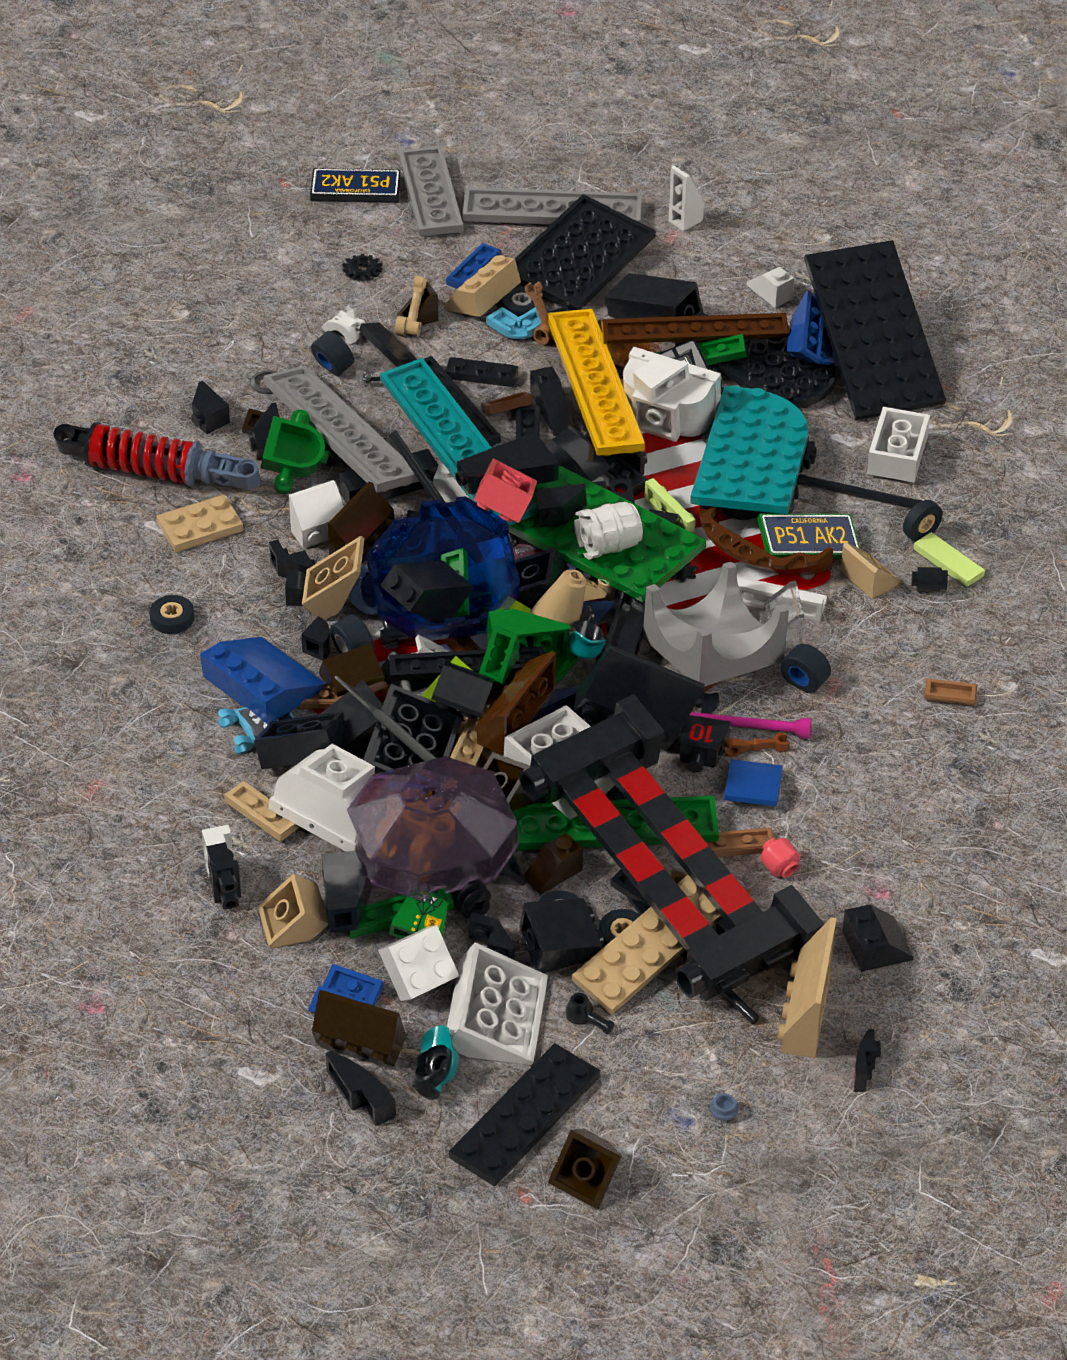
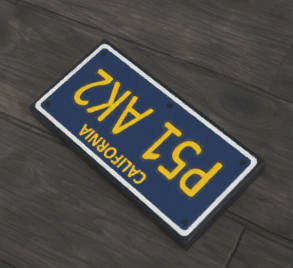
M313 168L310 201L397 203L399 201L401 170Z

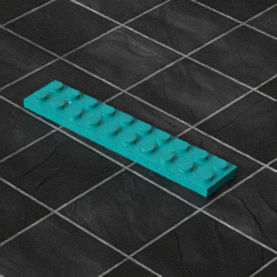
M423 358L380 373V381L455 480L457 461L492 448ZM460 486L494 531L517 523L516 521H513V523L505 521L499 516L500 513L492 509L491 511H486L477 505L478 502L474 500L476 493L468 494L464 487ZM532 499L520 521L538 514V507Z

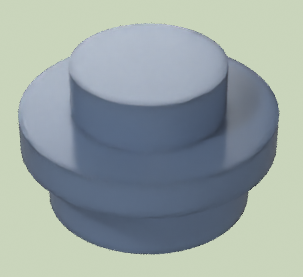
M720 1093L710 1103V1112L718 1120L728 1121L735 1118L738 1114V1102L731 1094Z

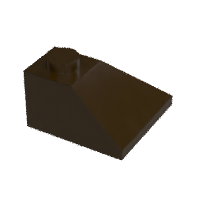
M584 1128L571 1129L547 1183L595 1209H599L622 1155L607 1140Z

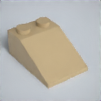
M362 536L307 569L302 605L315 616H320L326 620L341 611L360 575L365 539Z

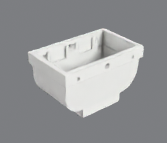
M633 347L629 353V361L623 371V384L640 431L677 442L680 436L694 437L706 432L715 419L720 403L721 373L688 364L690 379L652 404L634 388L633 372L650 360H679Z
M331 744L325 749L316 750L279 777L276 782L274 796L269 798L268 809L346 852L359 851L376 839L380 824L387 818L386 804L391 795L386 785L374 775L375 766Z

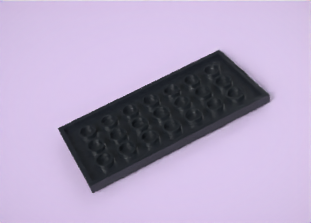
M890 240L805 255L804 262L855 420L880 416L883 407L909 411L945 404L946 397L894 241Z

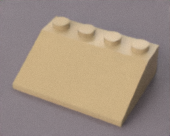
M831 917L800 949L798 961H792L790 977H794V982L788 981L786 998H790V1003L784 1002L782 1019H786V1024H780L778 1041H783L782 1053L816 1058L831 977L837 918Z

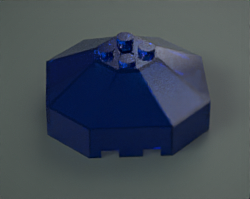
M466 496L456 497L454 502L441 503V499L424 501L421 504L419 517H401V519L394 520L366 553L377 616L414 640L418 634L430 641L485 634L487 632L489 612L500 608L510 609L519 597L520 579L516 571L515 556L509 539L507 521L491 511L480 508L475 501ZM464 548L468 553V582L474 588L469 594V615L444 619V623L436 624L408 611L380 585L395 564L441 560L442 554Z

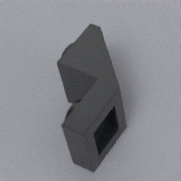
M279 540L269 542L270 561L278 576L286 578L287 570L300 571L306 574L307 569L315 565L314 559H310L305 550L289 554L287 548H282Z
M472 912L469 918V938L487 943V948L515 960V946L499 919Z

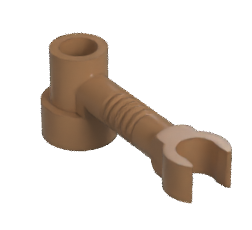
M538 281L532 286L530 282L525 286V292L533 300L541 322L540 326L534 330L533 336L539 344L545 345L553 339V335L542 300V285Z

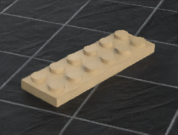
M688 875L678 883V886L711 927L723 918ZM650 907L572 974V981L609 1014L613 1015L686 950L652 907Z

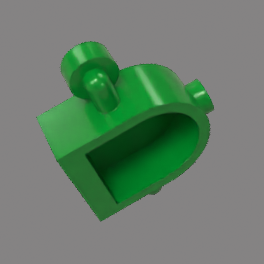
M302 409L294 411L290 420L273 416L260 468L280 473L275 477L273 485L275 491L279 494L291 492L294 484L292 477L310 476L318 470L321 464L326 465L329 451L325 450L324 439L318 430L309 425L310 415Z

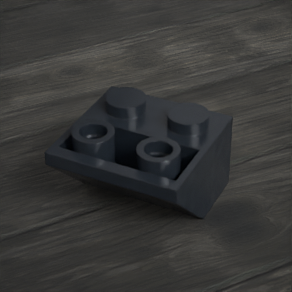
M445 661L431 700L436 701L435 704L441 708L450 709L452 707L458 709L460 714L465 717L474 719L476 716L480 718L494 678Z

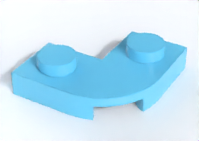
M504 307L486 317V324L502 335L513 339L532 337L534 330L541 324L536 307L520 317Z

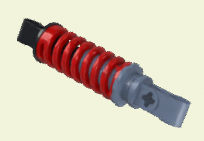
M94 422L90 429L70 424H60L53 432L58 450L65 455L83 457L87 467L97 466L104 469L110 467L115 471L122 469L126 473L135 472L136 475L140 476L147 474L151 478L158 476L162 480L171 479L176 483L182 481V483L193 487L197 480L206 484L212 482L222 486H233L246 490H253L261 483L258 466L254 460L234 457L229 454H219L214 450L203 451V445L199 441L182 440L181 443V440L176 438L170 445L169 438L166 436L161 437L158 442L155 434H150L146 439L145 434L139 431L134 437L130 429H126L121 436L120 428L113 427L110 431V426L100 422Z

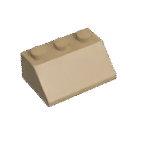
M503 255L493 257L487 265L479 269L475 275L466 280L454 292L444 306L445 310L481 317L521 282L515 258Z

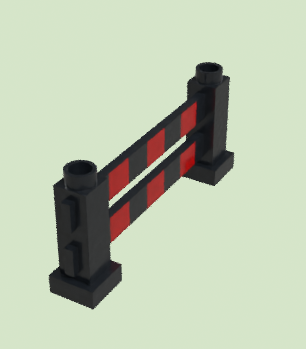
M633 694L616 702L614 716L532 755L530 767L519 773V781L524 793L532 801L544 797L548 804H551L564 797L688 952L686 963L675 969V979L681 991L688 998H693L700 994L707 1001L719 994L723 995L749 981L750 977L764 970L768 971L792 957L798 961L800 949L816 934L824 923L793 885L774 894L770 909L763 912L646 770L658 763L664 730ZM606 775L609 776L732 929L720 935L716 933L594 782L595 780Z

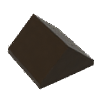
M370 643L323 660L319 669L320 677L337 697L345 695L349 691L334 678L336 675L352 688L363 680L368 686L385 680Z
M492 752L471 787L481 796L480 800L491 808L505 813L533 803L524 793L519 781V773L529 768L530 765Z

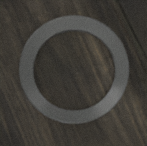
M265 370L256 373L251 378L252 389L261 394H273L269 388H262L256 385L255 380L262 374L276 373V371Z

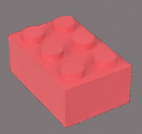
M493 458L479 484L474 500L478 502L477 505L486 511H491L492 509L500 513L499 516L505 521L511 523L516 521L519 523L533 497L537 480Z

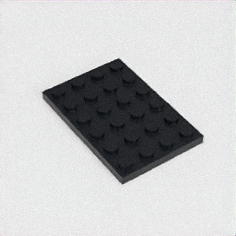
M582 194L515 258L521 280L519 284L526 286L531 282L533 286L539 281L542 285L543 297L563 307L568 306L571 311L581 310L656 237V230Z

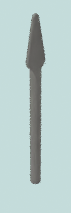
M337 675L334 677L370 710L382 725L470 802L475 797L481 799L480 795L385 712L372 705Z

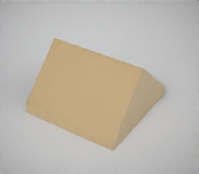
M847 542L843 545L840 572L870 598L874 599L900 585L902 582L870 553Z

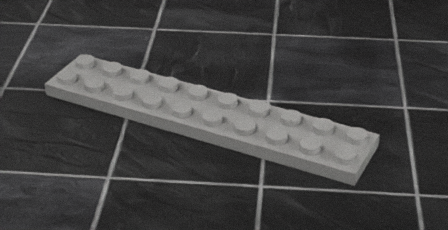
M301 366L264 375V385L293 412L299 409L308 412L310 415L309 425L318 430L324 442L365 482H372L376 492H386L392 488L408 486L411 483L419 482L402 455L309 368Z

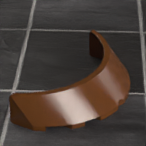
M700 505V521L708 538L719 549L737 560L767 572L783 575H811L832 569L833 548L827 547L817 555L798 552L784 558L775 557L720 525L718 520L720 507Z

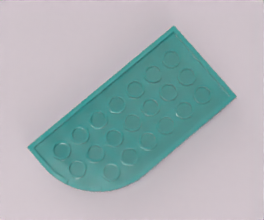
M725 386L692 489L690 504L788 514L808 441V424L803 413L790 401L776 394L766 392L761 388L751 389L739 386Z

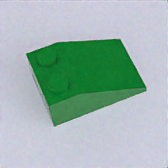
M500 608L489 612L486 632L487 646L493 628L497 626L519 634V648L544 646V654L553 651L556 653V657L566 655L570 634L569 624L517 609L506 610Z

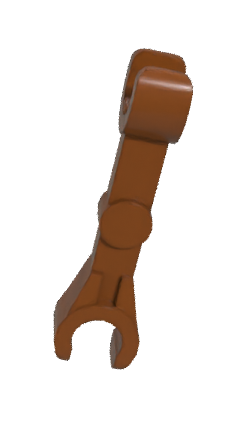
M782 732L777 733L771 739L760 740L756 738L752 741H745L737 738H728L725 741L726 747L724 751L728 757H735L748 750L760 751L761 749L774 748L779 752H786L789 750L790 742L787 741V734Z

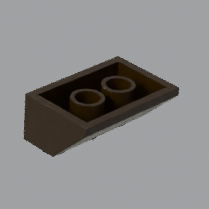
M369 481L328 523L329 555L362 536L365 538L362 563H364L370 553L377 549L388 535L393 533L396 527L394 509L381 492H376L372 482Z
M324 990L319 991L312 1033L317 1045L326 1050H332L333 1048L341 1050L352 1058H359V1056L367 1058L379 1066L387 1064L394 1067L406 1039L400 1014Z

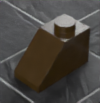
M567 833L549 842L543 847L524 874L527 883L541 895L583 870V848Z

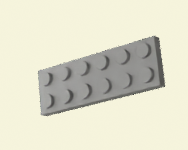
M442 146L399 150V160L419 236L463 232V222Z

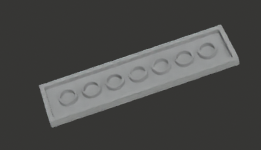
M466 187L463 221L552 224L582 194H585L641 222L642 193Z

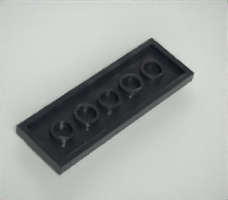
M554 1043L449 1150V1159L495 1187L598 1080L600 1070Z

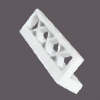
M737 576L739 590L745 605L774 611L775 607L784 605L789 610L788 615L820 622L827 602L826 595Z

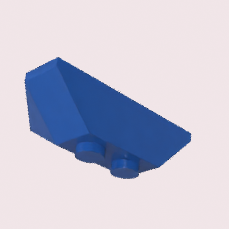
M807 291L790 320L787 352L805 363L833 366L836 363V358L816 296Z

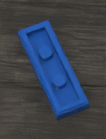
M482 243L446 278V285L458 289L466 280L475 275L479 269L487 265L493 257L501 255V250Z

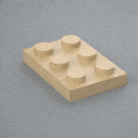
M224 494L156 516L157 524L175 553L244 531L242 521Z

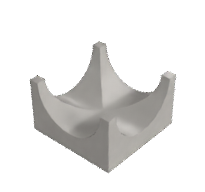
M732 562L723 564L720 577L711 592L697 604L685 609L673 610L667 608L662 600L660 588L655 584L647 586L643 639L684 676L708 686L781 663L785 655L789 610L784 605L774 608L772 617L765 624L756 620L742 599L737 581V566Z

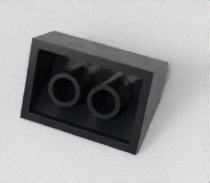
M343 712L271 721L254 739L261 769L271 768L272 771H279L287 766L297 765L316 750L325 749L331 744L343 749Z

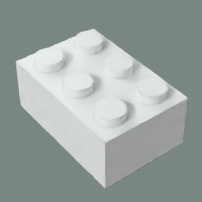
M883 407L869 451L867 474L915 482L928 437L930 415Z

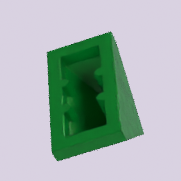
M494 626L479 673L494 678V681L503 684L519 659V634Z

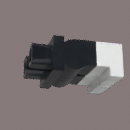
M229 825L202 830L204 861L212 886L214 903L221 902L224 910L236 908L239 906L238 898H241L238 861H234Z

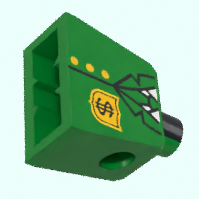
M429 881L426 883L423 892L412 889L394 917L389 935L403 939L426 927L437 925L443 936L448 902L439 898L442 886Z

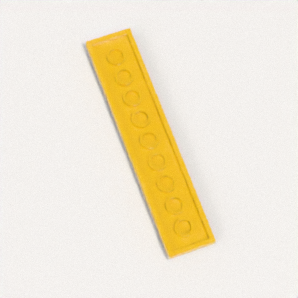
M593 309L547 313L551 333L597 456L645 451L644 439L606 344H603L602 332Z

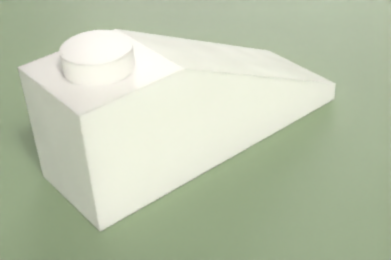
M673 166L671 167L669 222L682 231H686L703 221L704 202L690 176Z

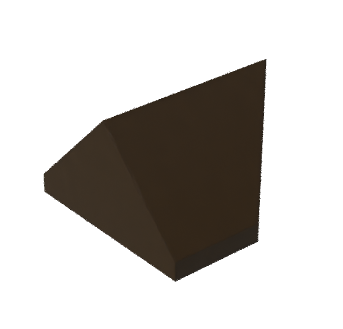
M427 282L422 294L417 322H421V326L438 321V295L430 283ZM412 297L397 313V316L408 317Z

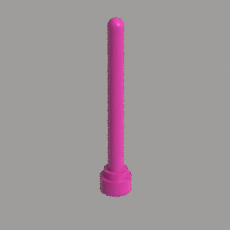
M691 712L690 714L730 721L733 727L794 732V735H798L802 739H810L811 718H801V720L789 722Z

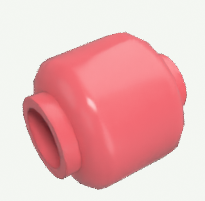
M771 838L764 843L760 860L773 876L787 878L799 869L801 855L788 839L779 838L776 840Z

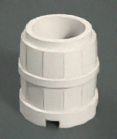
M632 503L605 504L592 510H581L575 514L579 515V519L574 520L579 547H585L587 553H584V556L589 560L601 557L602 554L617 553L631 548L642 540L643 528L641 518Z

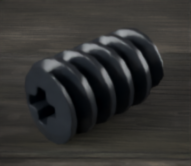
M458 860L443 871L442 880L466 918L469 919L472 912L481 915L488 912L490 909L491 893L487 890L481 877L477 875V871L470 860Z

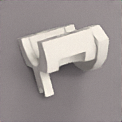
M348 305L347 313L340 311L331 320L326 321L321 328L324 332L339 331L344 335L346 342L352 344L356 343L363 336L359 329L361 323L366 322L357 318L356 308L351 309L350 305Z

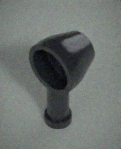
M573 994L566 1005V1018L569 1022L576 1025H583L589 1022L603 1030V1033L607 1035L613 1030L615 1023L594 1013L593 1005L586 994Z

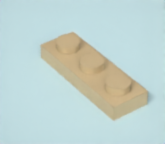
M242 781L224 795L227 804L280 842L300 828L295 823L269 810V798L245 781Z

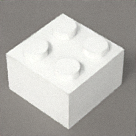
M437 925L426 927L378 950L400 1001L417 997L459 976Z

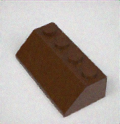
M550 651L529 660L522 669L516 672L513 681L506 685L500 697L490 704L488 712L484 717L478 719L475 725L477 744L504 755L505 736L527 726L556 690L555 652Z

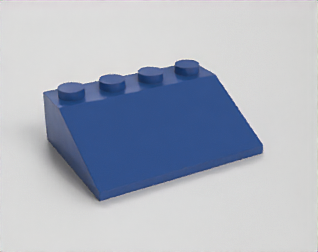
M263 637L222 641L200 654L203 677L240 705L247 707L267 725L300 706L305 699H311L319 694L321 690H324L323 687L327 685Z

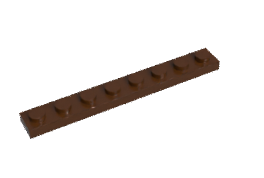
M786 313L602 319L601 322L603 344L682 342L695 339V341H709L743 334L744 339L788 338L789 335Z

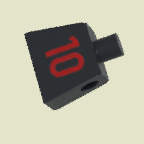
M689 715L681 730L680 761L688 763V769L694 773L701 772L703 766L716 767L724 753L725 741L730 738L731 722Z

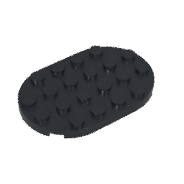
M788 338L745 339L747 357L715 364L722 373L742 388H761L766 392L783 397L797 408H808L810 405L825 399L832 392L836 380L835 365L805 363L787 352Z

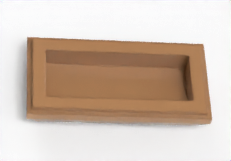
M926 678L924 699L933 702L973 706L976 704L978 684Z

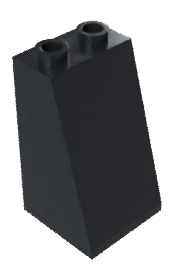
M628 273L604 296L608 314L615 319L695 316L699 311L704 313L697 282Z

